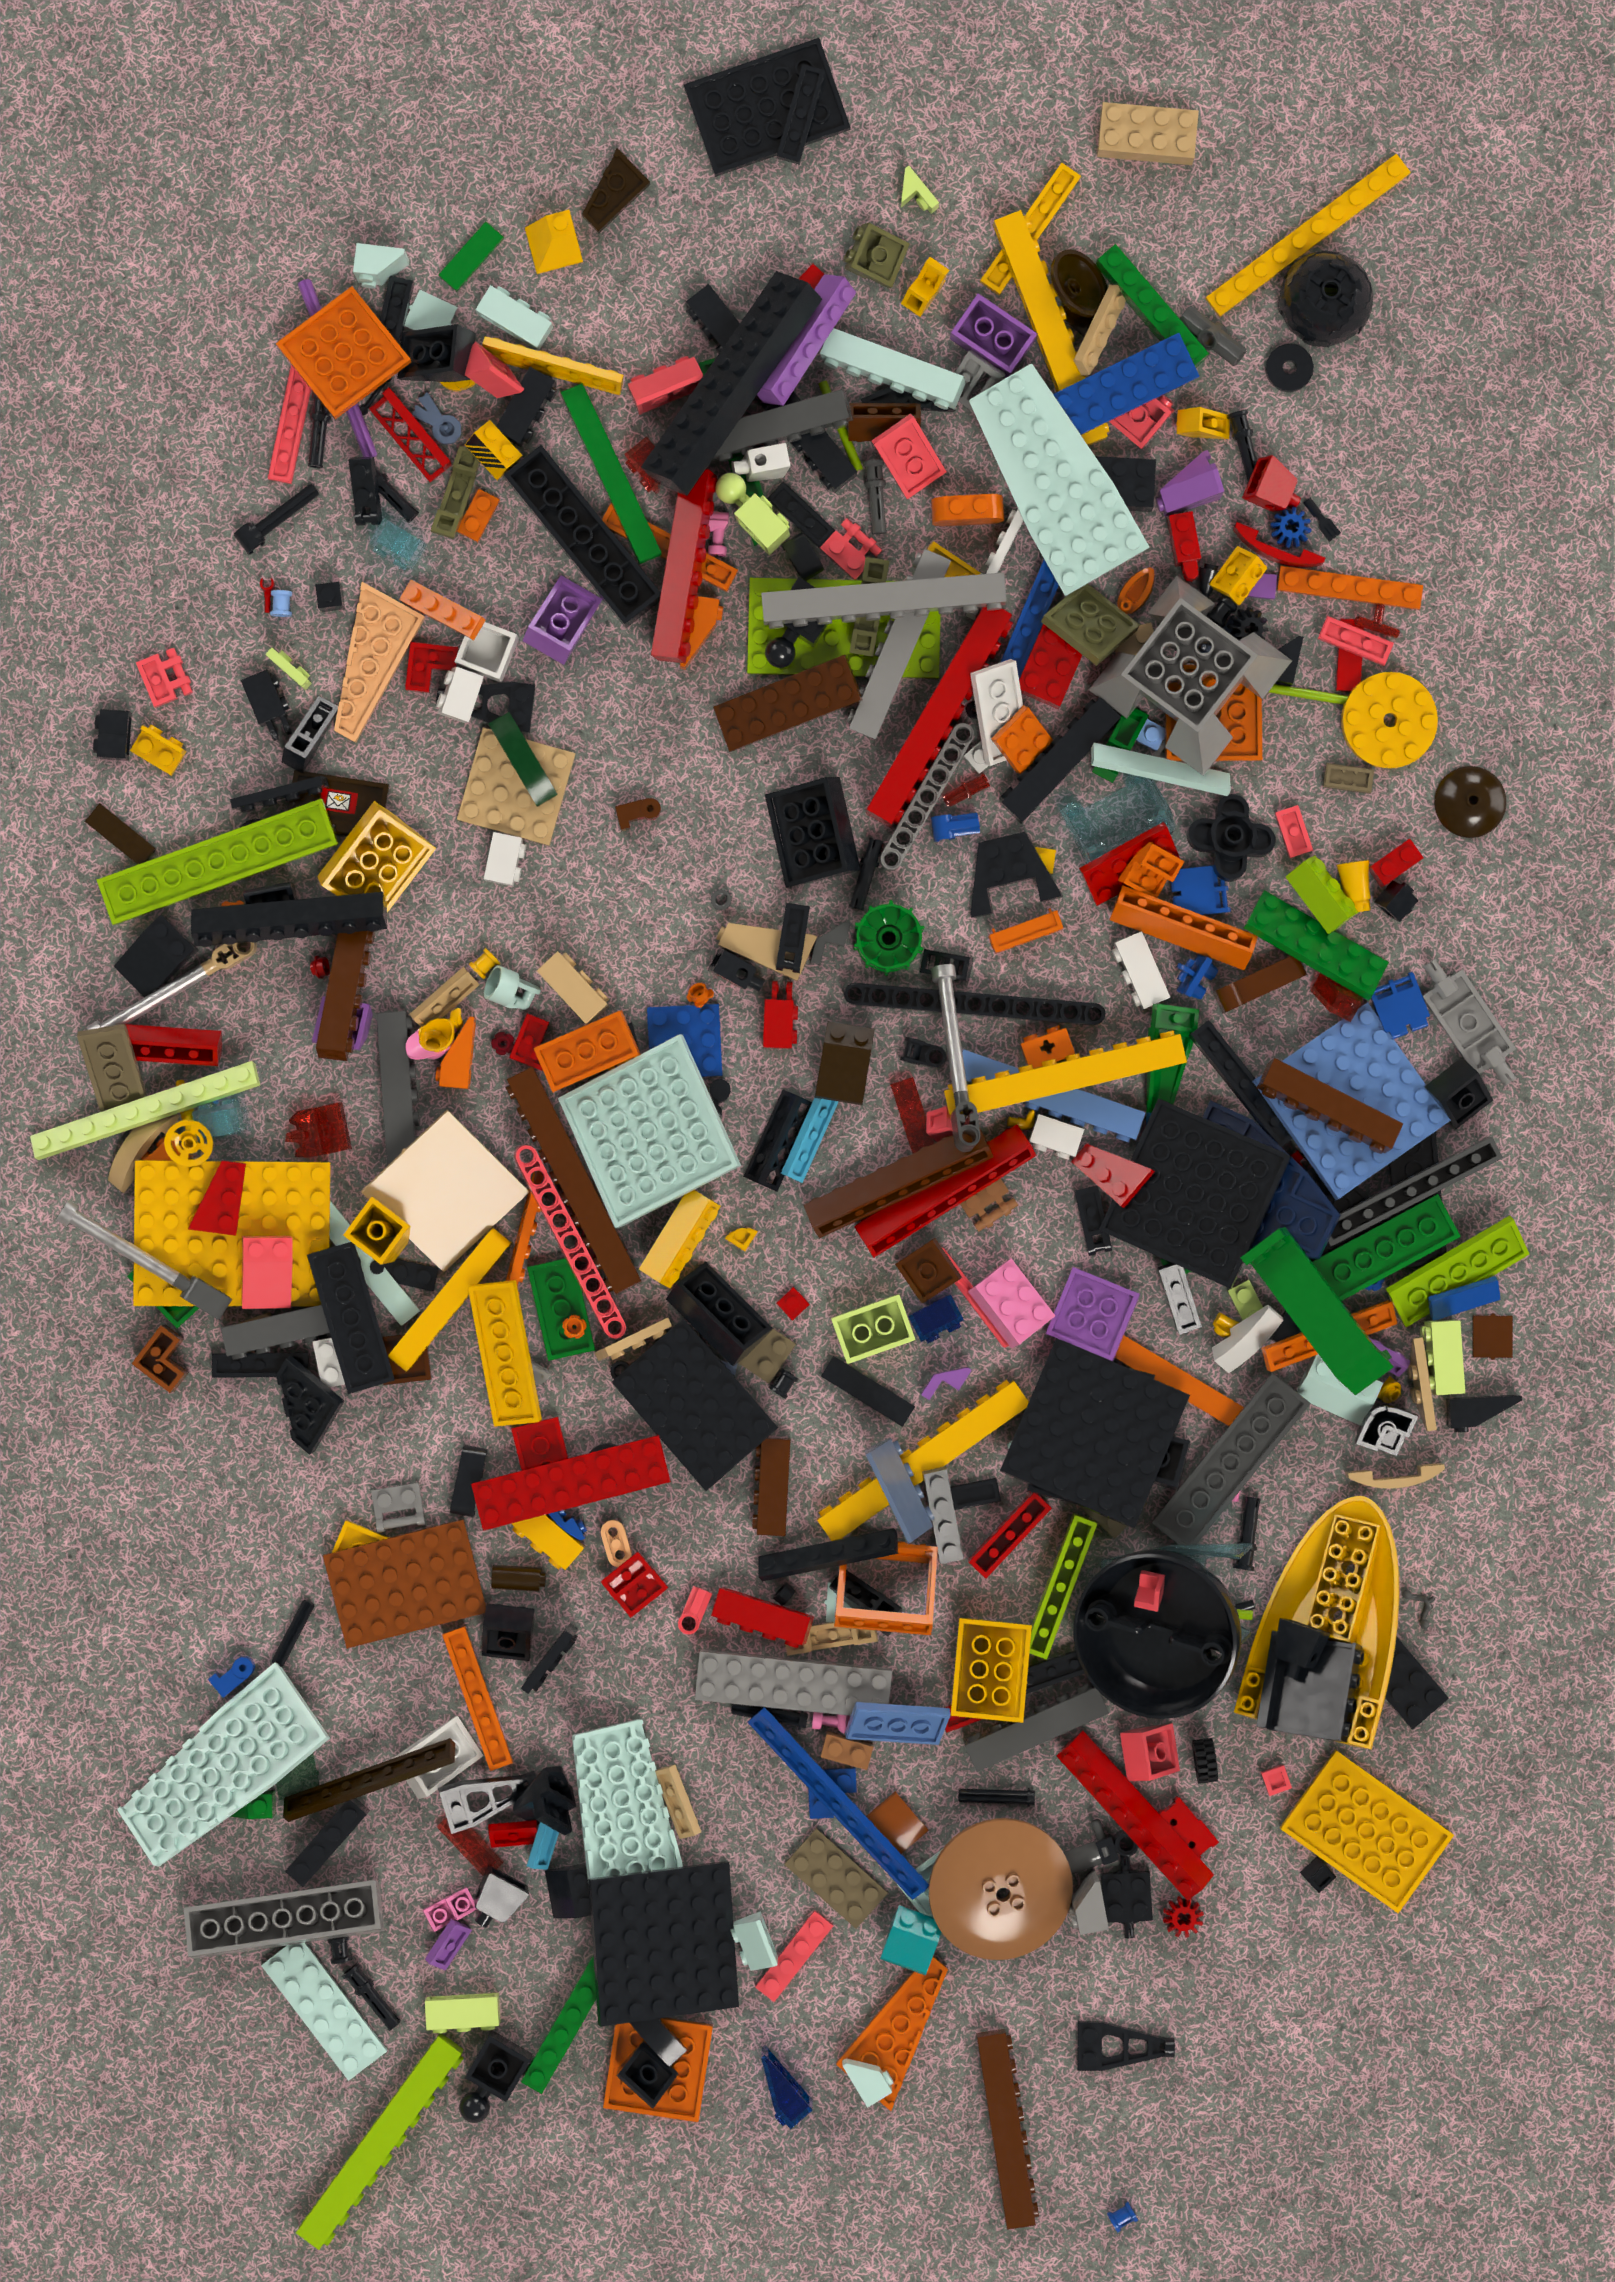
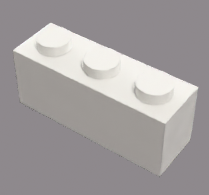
M1142 931L1114 943L1115 949H1112V953L1117 963L1122 962L1125 970L1121 973L1125 983L1132 985L1134 993L1131 994V997L1136 1007L1141 1006L1143 1010L1153 1006V1004L1171 998Z

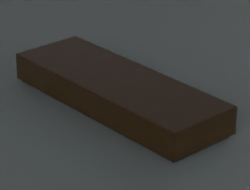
M101 803L84 821L137 865L146 862L156 850L154 846Z

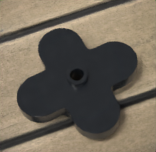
M1236 794L1224 796L1218 802L1215 810V819H1197L1187 830L1189 845L1196 851L1212 853L1214 872L1221 880L1226 882H1233L1241 878L1247 868V857H1264L1272 851L1276 843L1275 834L1270 827L1264 824L1252 823L1249 820L1248 803L1243 797Z

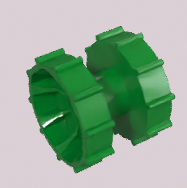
M890 900L889 904L879 905L874 908L869 906L868 912L863 916L860 923H855L857 935L853 950L858 951L861 959L866 963V969L871 967L876 971L884 972L885 976H888L890 972H897L902 969L908 971L910 963L913 962L917 954H922L923 947H921L925 927L920 926L917 918L913 915V908L908 910L900 905L893 904V901ZM884 933H893L896 941L892 945H886L882 941Z

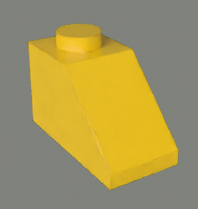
M1203 407L1178 410L1176 434L1191 438L1229 439L1230 419H1227V414Z

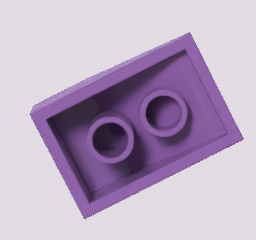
M561 575L528 626L523 642L564 665L602 599Z

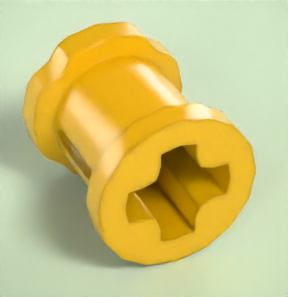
M486 947L483 949L484 953L474 963H469V966L483 980L486 978L485 974L490 969L500 964L499 960Z

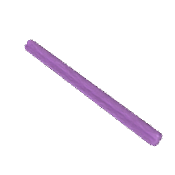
M305 279L300 281L298 286L311 317L322 308L311 280ZM357 403L346 411L363 457H376L377 452Z

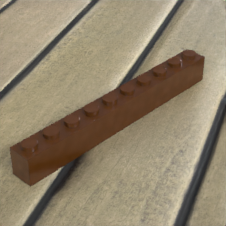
M530 1067L508 1078L509 1085L505 1088L511 1099H517L520 1107L516 1108L522 1121L527 1119L531 1127L527 1131L533 1143L538 1140L542 1148L538 1153L544 1164L549 1162L552 1168L549 1175L555 1185L560 1184L563 1190L560 1196L565 1206L570 1205L574 1214L570 1216L576 1228L582 1227L585 1235L581 1238L587 1249H593L596 1256L592 1259L598 1271L603 1269L607 1276L603 1281L609 1293L614 1290L615 1294L618 1295L641 1283L642 1281L534 1068Z

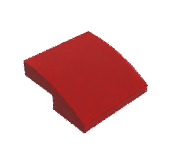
M636 1552L600 1581L630 1618L668 1589L666 1583L639 1552Z

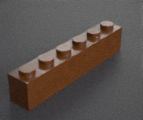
M360 931L352 934L338 933L316 1044L318 1058L347 1061L349 1053H353L354 1039L352 1034L358 1028L356 1013L357 1009L362 1007L363 996L360 995L361 987L365 988L367 974L364 971L365 966L370 964L371 952L368 950L369 944L374 943L375 932Z
M1276 1058L1268 1062L1257 1085V1089L1261 1090L1264 1096L1271 1099L1277 1098L1284 1102V1106L1304 1112L1307 1118L1314 1121L1320 1120L1326 1123L1329 1129L1348 1134L1349 1139L1369 1145V1148L1376 1153H1386L1393 1148L1404 1124Z

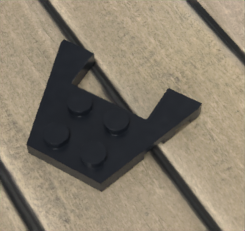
M1026 832L978 843L970 912L971 918L994 914L989 889L1036 878L1041 902L1063 897L1062 892L1057 887L1052 875L1047 870Z

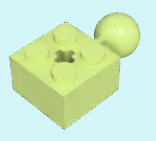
M726 473L717 480L715 490L718 498L724 503L736 504L739 507L734 513L736 522L770 556L790 537L789 522L782 514L778 513L776 515L773 512L772 504L763 495L759 498L754 494L750 498L746 494L745 481L740 475Z

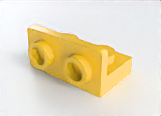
M1237 546L1209 585L1214 590L1230 597L1235 604L1241 605L1258 580L1263 576L1267 566L1256 554Z
M151 724L148 728L142 725L140 728L142 731L130 751L172 776L187 752L181 748L183 743L173 737L167 740L161 736L163 731Z

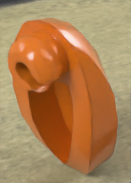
M1148 567L1136 572L1125 582L1120 590L1117 606L1126 614L1134 613L1148 600L1155 582L1153 568Z

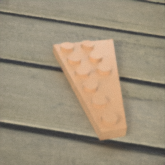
M364 582L361 583L359 603L357 604L356 619L346 663L347 667L342 684V694L334 727L335 732L355 743L409 649L410 642L414 640L426 618L424 615Z

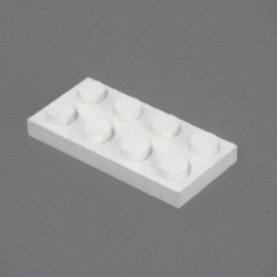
M1012 659L970 673L985 764L989 766L1006 761V758L991 738L1023 706L1017 664Z

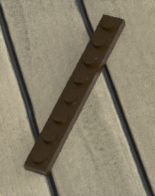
M449 1738L285 1797L283 1818L290 1822L455 1763V1742Z

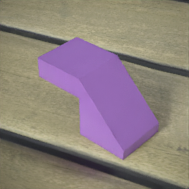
M968 1367L935 1373L921 1395L930 1400L942 1380L959 1390L972 1370Z

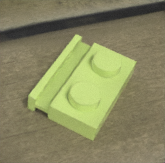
M271 647L265 654L304 690H307L312 684L308 680L310 675L302 667L299 666L296 669L290 664L292 659L282 650L278 653Z

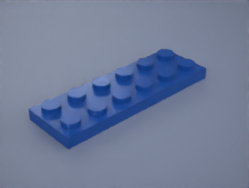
M1177 333L1053 395L1080 435H1083L1200 376L1180 333Z

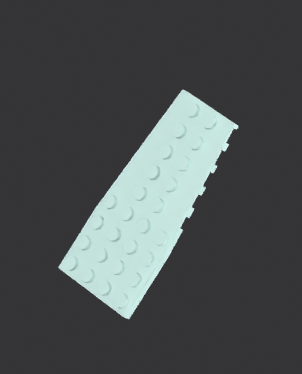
M1029 364L969 400L1026 527L1065 597L1150 548L1114 483L1033 364Z
M273 1663L223 1705L198 1729L200 1732L193 1739L189 1738L182 1745L183 1749L175 1756H171L158 1773H153L148 1778L150 1781L141 1790H136L131 1795L133 1797L123 1807L120 1806L118 1808L119 1814L154 1866H161L271 1788L330 1739L278 1663Z
M641 1719L572 1735L588 1879L683 1867L675 1834L669 1823L668 1809L664 1805L662 1798V1787L657 1780L655 1762L652 1761L649 1751L650 1744L645 1736L642 1726L643 1720Z

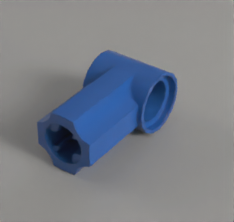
M977 813L957 816L948 814L931 817L934 842H939L942 839L952 840L959 836L980 834Z

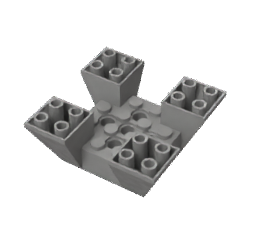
M1176 576L1147 613L1160 623L1136 655L1117 652L1089 688V691L1098 698L1101 697L1111 708L1126 719L1143 697H1145L1177 721L1165 748L1204 776L1233 739L1232 735L1216 717L1220 709L1240 684L1263 700L1292 660L1254 632L1241 640H1237L1206 617L1215 603ZM1201 644H1208L1211 650L1208 653H1201L1198 651V647ZM1167 649H1174L1177 652L1173 658H1167L1163 654ZM1187 663H1193L1196 669L1188 673L1183 670V666ZM1207 677H1211L1216 683L1212 687H1206L1202 684V681ZM1177 682L1182 687L1179 691L1172 692L1168 689L1169 684Z

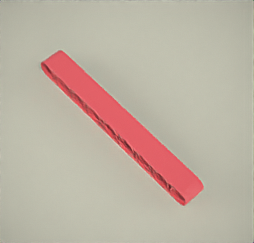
M529 1145L519 1146L514 1152L515 1162L598 1323L607 1336L614 1339L620 1338L626 1331L625 1322L537 1151ZM524 1149H528L532 1153V1158L527 1163H523L519 1158L520 1152ZM538 1170L543 1174V1180L539 1184H533L530 1179L531 1174ZM546 1192H551L554 1196V1201L551 1205L545 1206L541 1200L542 1196ZM559 1213L563 1214L565 1217L564 1225L561 1227L554 1226L553 1217ZM568 1235H573L576 1238V1244L573 1248H566L564 1246V1239ZM583 1256L587 1260V1265L584 1269L578 1270L575 1267V1260ZM590 1278H596L598 1281V1287L594 1291H588L586 1288V1282ZM602 1299H606L609 1302V1308L605 1312L597 1310V1303ZM611 1321L619 1322L620 1329L617 1333L612 1334L608 1331V1325Z

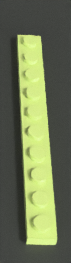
M250 1061L31 1135L34 1157L37 1160H41L260 1086L256 1064Z

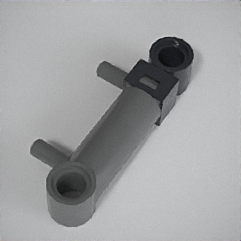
M1095 1819L1091 1821V1825L1096 1839L1093 1842L1063 1853L1069 1863L1071 1874H1075L1100 1864L1107 1865L1118 1861L1117 1853L1126 1857L1132 1856L1138 1850V1846L1132 1840L1130 1847L1122 1848L1119 1843L1122 1838L1129 1837L1123 1829L1118 1831L1112 1840L1110 1834L1105 1835L1100 1820Z

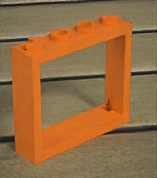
M899 1541L898 1554L875 1558L928 1564L925 1615L843 1608L847 1566L845 1564L839 1566L834 1627L931 1635L938 1547L926 1546V1544H907L906 1542Z

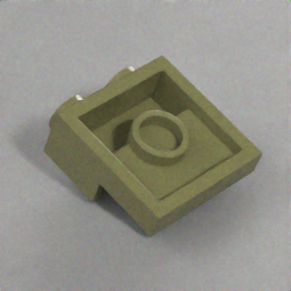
M871 223L862 224L861 227L858 226L852 236V239L855 240L852 249L849 248L843 259L846 262L844 269L864 279L869 278L888 289L892 288L910 243Z

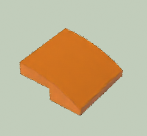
M1149 842L1133 857L1118 880L1139 892L1157 898L1167 880L1174 882L1185 861Z

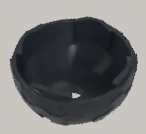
M1336 251L1314 252L1299 259L1286 272L1281 284L1278 310L1289 330L1302 339L1304 343L1311 346L1329 348L1330 346L1345 342L1362 331L1372 311L1373 289L1366 271L1350 257L1339 254ZM1328 284L1334 285L1337 288V294L1335 296H1328L1324 291V287Z

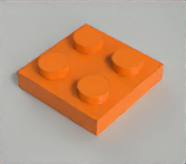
M1024 705L991 738L1015 772L1022 774L1053 741L1030 708Z

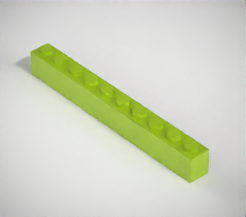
M443 2033L438 2034L298 2227L297 2235L318 2250H320L323 2244L326 2246L330 2244L336 2235L333 2230L337 2225L343 2226L350 2216L347 2212L352 2205L356 2207L364 2196L361 2193L366 2185L372 2186L378 2177V2174H376L380 2166L385 2168L392 2158L391 2150L394 2146L397 2148L401 2146L407 2137L404 2134L407 2128L410 2126L413 2129L421 2118L418 2113L423 2107L427 2109L435 2099V2096L432 2094L436 2088L442 2089L450 2078L447 2076V2073L451 2068L456 2070L464 2059L461 2056L463 2052L462 2047Z

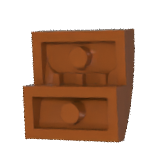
M896 1791L866 1816L900 1854L929 1831L926 1825Z

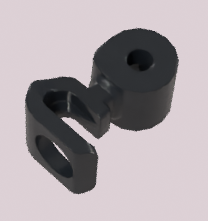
M717 1079L710 1085L712 1101L720 1119L722 1117V1109L719 1103L725 1102L731 1092L729 1083L723 1079Z

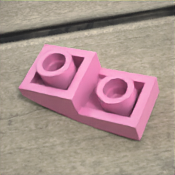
M466 1887L422 1911L433 1932H436L445 1927L451 1919L458 1921L477 1909Z

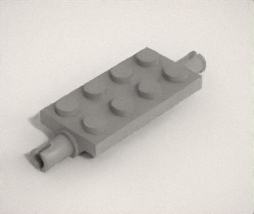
M1436 958L1423 966L1435 983V988L1423 995L1424 1001L1460 1055L1479 1074L1488 1068L1490 1070L1493 1069L1503 1083V1086L1517 1079L1505 1062V1057L1516 1050V1048L1463 969L1450 977V975L1447 976Z

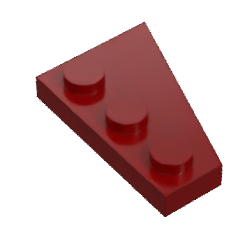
M221 1161L188 1230L236 1236L246 1163Z

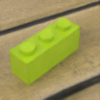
M1316 855L1302 862L1286 876V879L1328 934L1339 929L1359 913L1355 908L1354 902L1344 894L1338 881L1331 877L1326 870L1325 864Z

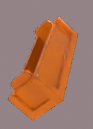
M1049 908L1048 914L999 932H995L993 928L991 930L993 934H990L988 937L994 953L997 954L1063 930L1058 911L1052 912L1051 908Z

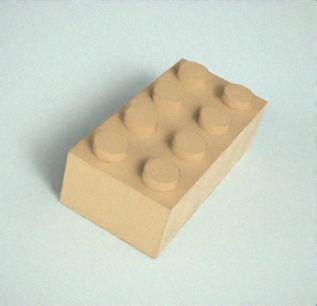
M1103 102L1100 114L1097 157L1192 165L1195 158L1199 110Z

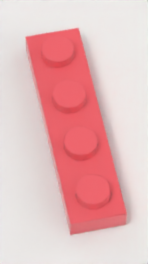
M814 1910L778 1956V1965L770 1967L756 1984L755 1988L775 2002L834 1925Z

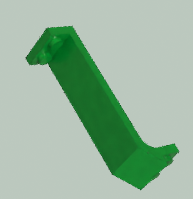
M1286 1227L1277 1229L1241 1257L1246 1266L1251 1264L1334 1376L1355 1396L1394 1367L1389 1361L1392 1358L1387 1350L1380 1351L1372 1343Z

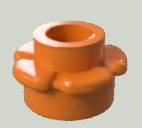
M571 1315L569 1319L567 1318L563 1322L564 1334L569 1338L582 1337L586 1329L585 1320L580 1319L578 1315Z

